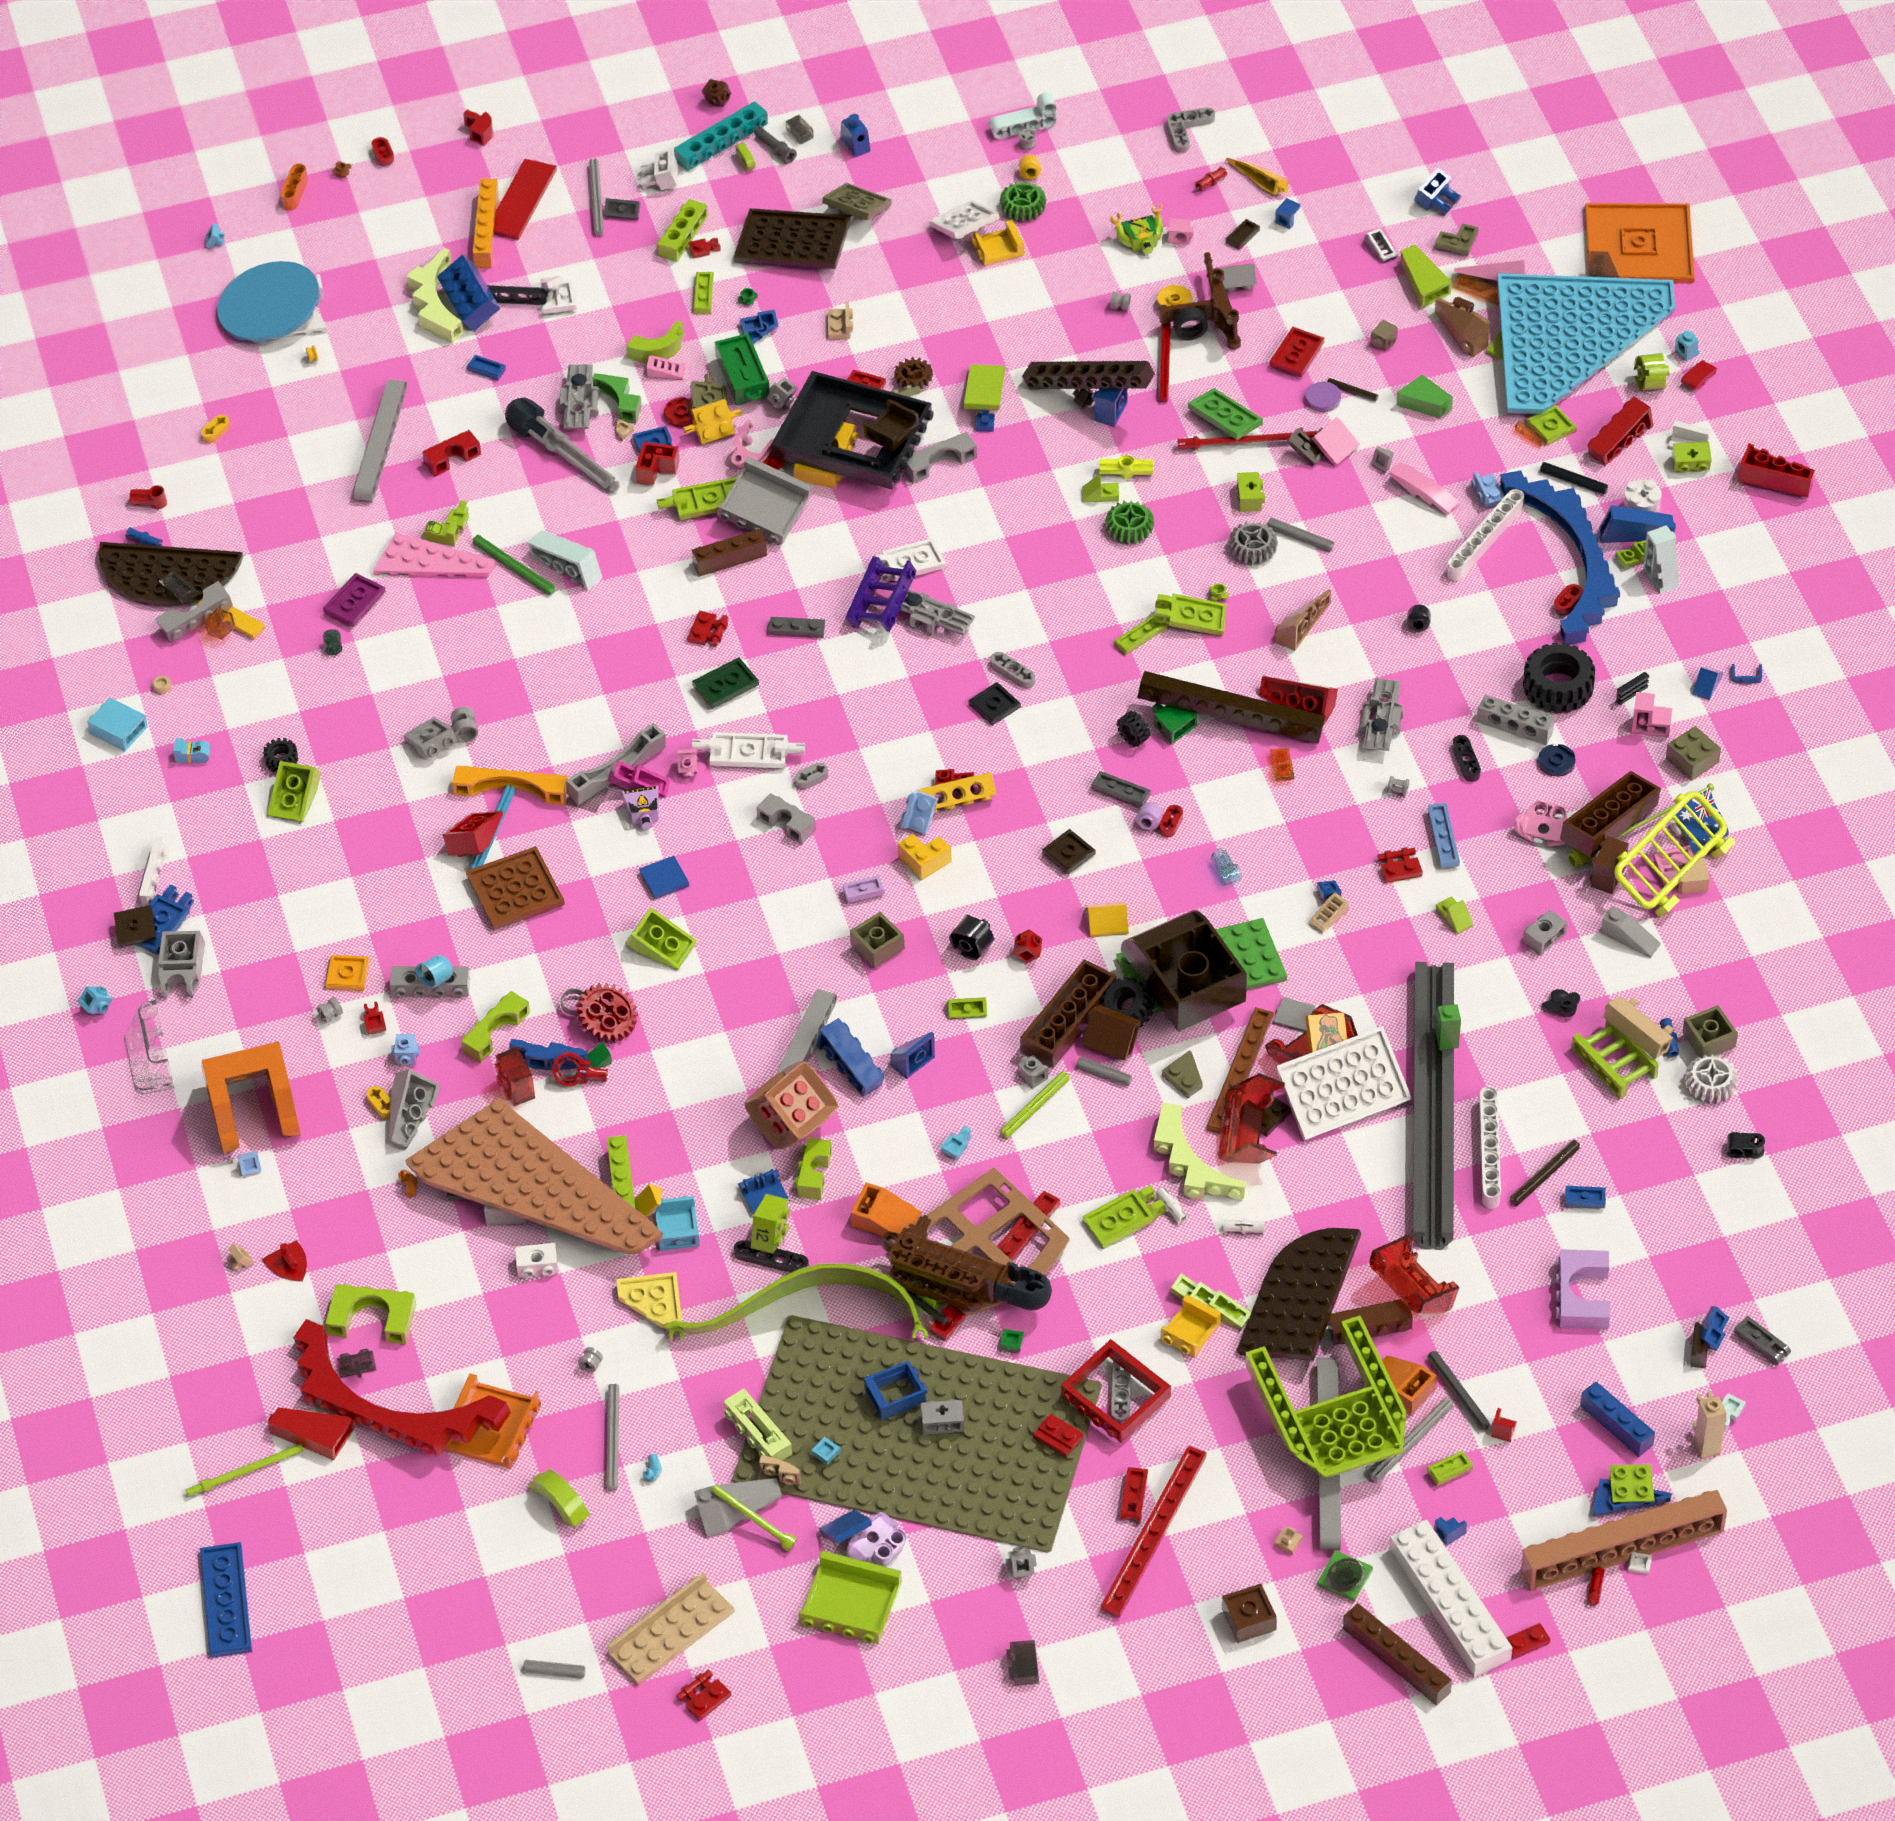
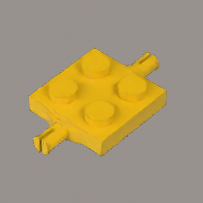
M726 399L691 409L693 424L683 427L684 433L688 434L695 431L701 444L735 434L733 418L742 416V411L740 408L730 411Z

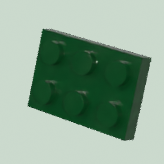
M740 657L692 681V686L712 709L759 685L757 677Z

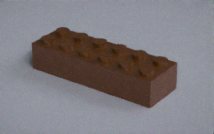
M1630 770L1565 820L1560 840L1585 855L1592 857L1601 850L1600 843L1603 840L1605 841L1607 836L1612 838L1618 837L1658 806L1661 788Z
M1084 959L1020 1037V1051L1030 1057L1034 1055L1040 1062L1054 1068L1081 1035L1085 1027L1088 1026L1089 1020H1087L1089 1011L1101 1005L1103 1002L1102 995H1106L1105 989L1110 988V983H1116L1117 975Z

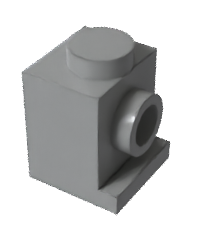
M1034 1055L1031 1057L1024 1056L1019 1061L1018 1074L1033 1089L1048 1079V1067L1043 1065Z

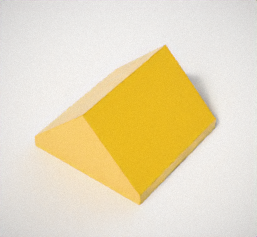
M1124 901L1086 905L1090 937L1129 934L1127 905Z

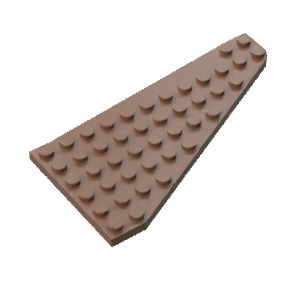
M501 1097L405 1160L406 1165L426 1185L625 1254L641 1253L663 1238L662 1232L648 1218L521 1117Z

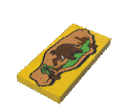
M1344 1013L1305 1016L1310 1053L1347 1040Z

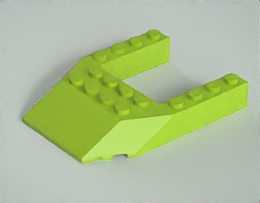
M1361 1316L1341 1321V1336L1366 1388L1296 1411L1290 1402L1265 1346L1246 1352V1367L1276 1432L1292 1454L1325 1479L1403 1453L1407 1412Z

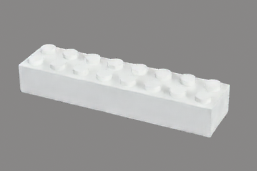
M1428 1520L1390 1537V1551L1474 1678L1511 1661L1512 1646Z

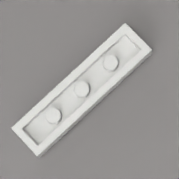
M155 836L139 894L141 907L148 906L155 897L154 888L159 883L158 873L163 868L162 858L167 853V846L164 845L163 837Z

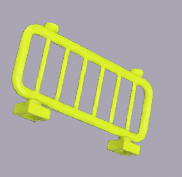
M1689 791L1685 795L1680 793L1673 800L1676 804L1628 853L1624 851L1617 857L1619 862L1614 870L1617 881L1642 908L1652 909L1659 905L1654 911L1658 917L1668 913L1680 901L1675 895L1667 898L1666 895L1701 857H1704L1715 847L1710 854L1716 859L1725 854L1735 843L1732 837L1726 840L1722 839L1727 831L1725 820L1705 797L1696 791ZM1691 799H1696L1718 823L1719 830L1715 835L1687 805ZM1683 807L1710 835L1711 839L1704 846L1698 842L1675 816ZM1672 818L1700 848L1693 858L1688 855L1664 828ZM1660 830L1665 833L1689 860L1681 870L1653 840ZM1649 842L1655 846L1678 872L1670 881L1641 851ZM1638 853L1666 883L1659 893L1630 863ZM1626 865L1633 870L1655 895L1651 901L1644 900L1622 875V870Z

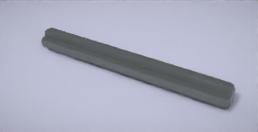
M1431 1351L1427 1359L1478 1428L1486 1430L1490 1425L1488 1419L1439 1353Z

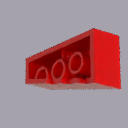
M1633 396L1630 401L1623 405V408L1618 413L1613 415L1611 421L1601 428L1599 434L1589 441L1587 445L1589 455L1605 466L1621 454L1623 447L1628 448L1632 444L1635 437L1640 438L1644 435L1643 430L1646 428L1650 430L1654 426L1651 407Z
M1748 443L1739 467V482L1809 497L1813 487L1814 469L1795 461L1792 463L1787 462L1783 456L1775 457L1769 454L1768 450L1763 448L1761 450L1756 449L1754 444Z

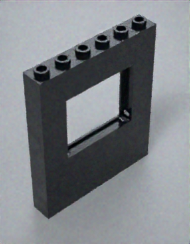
M811 371L771 443L772 457L892 490L895 484L899 483L902 471L906 470L907 461L909 458H912L915 446L919 445L922 433L924 434L927 430L928 422L933 419L932 403ZM891 399L918 413L919 426L894 452L882 447L875 458L832 446L851 410L879 417L887 409V401Z

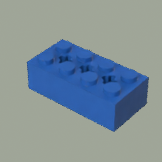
M463 254L437 276L460 319L473 331L500 310L476 265Z

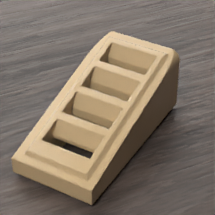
M1337 893L1332 894L1312 916L1309 924L1324 933L1348 912V901Z

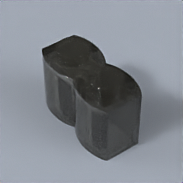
M1035 1640L1010 1642V1649H1006L1007 1662L1012 1663V1667H1008L1009 1680L1013 1679L1014 1686L1039 1684Z

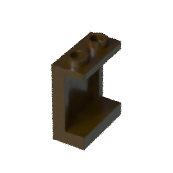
M889 399L887 401V409L873 423L867 420L863 425L864 437L894 452L919 426L918 413Z

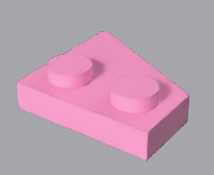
M1690 845L1682 847L1691 858L1694 857ZM1678 848L1664 851L1680 870L1689 862ZM1660 852L1653 854L1656 867L1670 881L1678 872Z

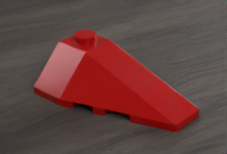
M1262 676L1259 694L1276 704L1326 716L1325 725L1335 708L1338 688Z

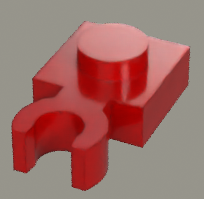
M705 238L688 242L693 259L708 256L710 251L718 252L721 250L718 238H712L707 242Z
M375 1001L374 1008L372 1009L368 1008L367 1004H364L366 1015H363L367 1035L387 1031L383 1012H379L378 1003Z

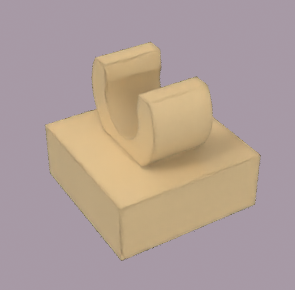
M234 1243L228 1248L231 1255L226 1260L230 1263L235 1261V1264L232 1265L233 1269L239 1270L242 1265L250 1267L254 1263L245 1248Z
M1284 1527L1275 1540L1274 1546L1293 1555L1302 1542L1303 1535L1297 1533L1291 1527Z

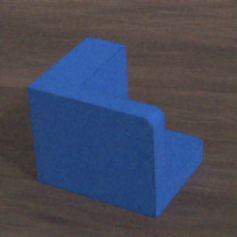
M1286 198L1275 211V223L1291 229L1294 225V215L1300 209L1301 204Z
M1439 1517L1434 1522V1531L1447 1546L1466 1534L1467 1522L1463 1520L1459 1523L1455 1518L1445 1521L1442 1517Z

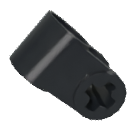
M1732 1132L1727 1135V1155L1729 1157L1758 1159L1764 1155L1765 1150L1763 1146L1765 1145V1138L1760 1133Z

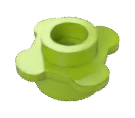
M1216 583L1209 588L1211 600L1228 599L1227 587L1222 583Z

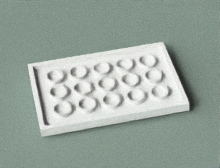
M1383 1026L1275 1067L1304 1141L1412 1100Z

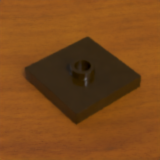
M1068 829L1044 847L1042 854L1069 875L1096 854V850L1071 829Z
M151 905L114 913L119 948L157 940Z

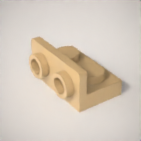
M845 302V309H828L829 340L850 339V332H853V321H850V319H853V308H849V302Z

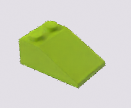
M280 761L267 816L304 822L317 792L321 771L313 766Z
M650 907L625 944L642 956L678 970L698 940Z

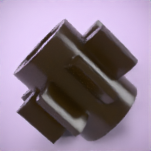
M1075 389L1072 393L1075 397L1073 401L1082 408L1087 405L1091 406L1094 402V392L1091 389Z

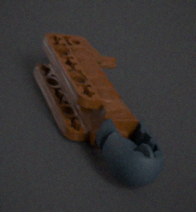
M927 1215L920 1216L916 1225L910 1224L900 1234L887 1232L882 1236V1248L889 1252V1261L893 1265L889 1276L910 1292L968 1312L978 1311L985 1300L993 1303L996 1299L1002 1302L1007 1300L1008 1304L1030 1311L1043 1308L1050 1300L1052 1287L1049 1279L1044 1274L1023 1266L1018 1267L1017 1264L1012 1262L1004 1265L928 1239L927 1228L931 1223V1219H928ZM888 1239L895 1240V1243L890 1245L887 1244L885 1241ZM920 1280L922 1284L915 1285L912 1284V1281ZM1010 1281L1016 1282L1014 1287L1009 1285ZM951 1293H957L959 1297L952 1298L948 1295Z

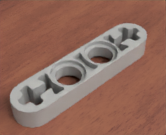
M1113 1361L1111 1418L1122 1425L1130 1417L1131 1374L1126 1370H1120V1366ZM1119 1377H1124L1127 1379V1382L1119 1384L1116 1380ZM1123 1394L1127 1398L1124 1401H1118L1115 1397ZM1119 1408H1123L1122 1417H1118Z

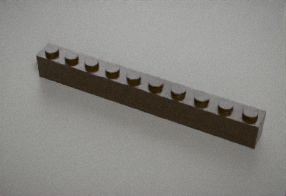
M1148 671L1143 673L1137 695L1138 699L1318 744L1326 718L1324 715Z

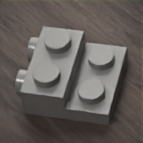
M435 717L404 734L405 741L413 745L416 752L426 759L436 756L440 750L451 747L457 741L453 729Z

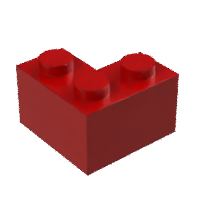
M643 442L635 467L637 483L654 485L658 472L676 474L680 462L679 447Z

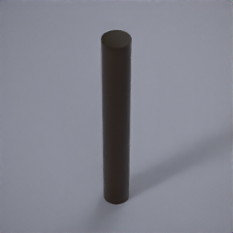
M1330 377L1327 382L1336 385L1342 390L1374 401L1378 399L1379 395Z

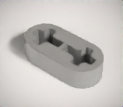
M816 763L796 773V786L800 789H808L828 778L827 765Z

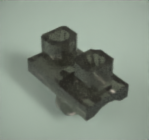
M367 1348L361 1349L358 1354L350 1355L344 1353L340 1354L339 1358H337L341 1378L356 1374L358 1378H362L361 1373L377 1370L373 1350L369 1351Z

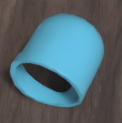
M435 955L431 959L418 964L415 968V973L425 986L433 989L450 979L453 968L445 956ZM422 966H425L431 972L434 980L428 981L425 978Z

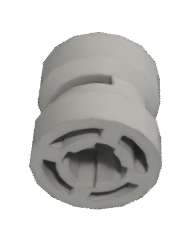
M1113 292L1110 308L1118 309L1121 307L1123 311H1129L1131 294L1125 293L1122 295L1119 292Z
M335 997L330 998L326 1004H320L316 1007L320 1018L325 1023L331 1021L332 1017L343 1014V1009Z

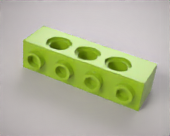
M688 198L686 203L681 206L678 215L674 216L671 225L666 228L663 237L657 242L660 257L678 262L689 246L688 242L693 240L707 219V204Z

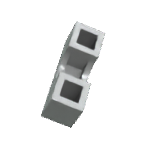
M772 793L756 807L757 819L770 827H773L780 821H787V836L801 845L816 831L815 818L811 814H806L795 805L787 803L781 797L775 796Z

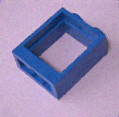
M909 1360L864 1378V1390L881 1420L921 1405V1403H926L927 1387L924 1382H920L919 1373L915 1366H911ZM907 1377L915 1393L887 1404L879 1388Z

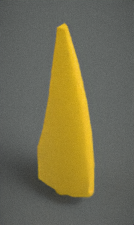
M1226 157L1227 162L1265 191L1273 195L1281 192L1286 194L1289 188L1287 186L1289 181L1256 165Z

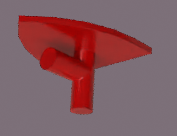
M297 1240L290 1244L281 1243L279 1250L262 1258L267 1267L276 1275L291 1281L303 1282L307 1272V1258Z

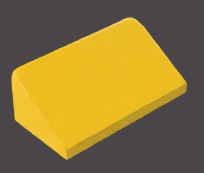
M648 1184L634 1199L636 1210L648 1218L661 1204L662 1188Z

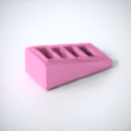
M649 356L647 365L648 377L683 379L685 364Z

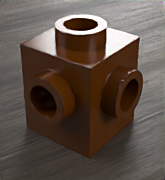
M711 78L701 91L706 101L712 105L722 107L732 94L726 82Z

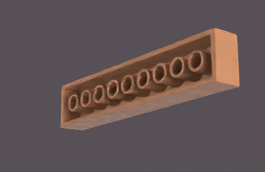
M1718 1490L1705 1491L1698 1496L1686 1497L1675 1503H1666L1659 1508L1647 1509L1636 1515H1627L1623 1519L1608 1521L1597 1527H1588L1577 1533H1568L1564 1537L1552 1538L1538 1545H1529L1523 1549L1521 1573L1529 1590L1534 1591L1592 1573L1593 1568L1597 1566L1605 1569L1628 1562L1633 1552L1651 1555L1724 1532L1727 1508Z

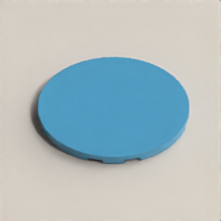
M274 261L255 266L236 277L223 291L218 302V318L224 330L238 340L267 342V339L275 337L279 339L300 328L313 315V310L318 306L320 300L319 284L315 275L307 267L295 262Z

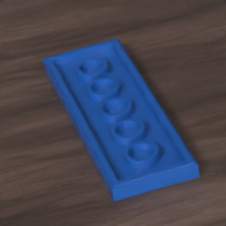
M241 1542L200 1548L210 1658L252 1652Z

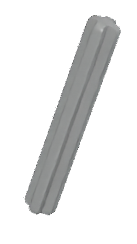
M1272 517L1268 520V528L1327 551H1332L1335 542Z

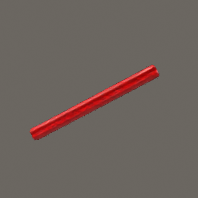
M1171 322L1161 324L1160 402H1167L1169 400Z

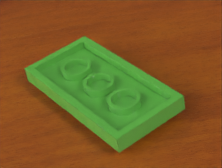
M1216 388L1188 402V409L1236 440L1263 425V418Z

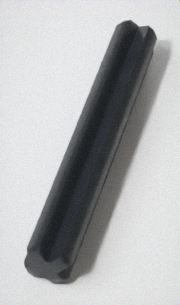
M1543 462L1540 466V471L1601 494H1606L1608 490V484L1556 465Z

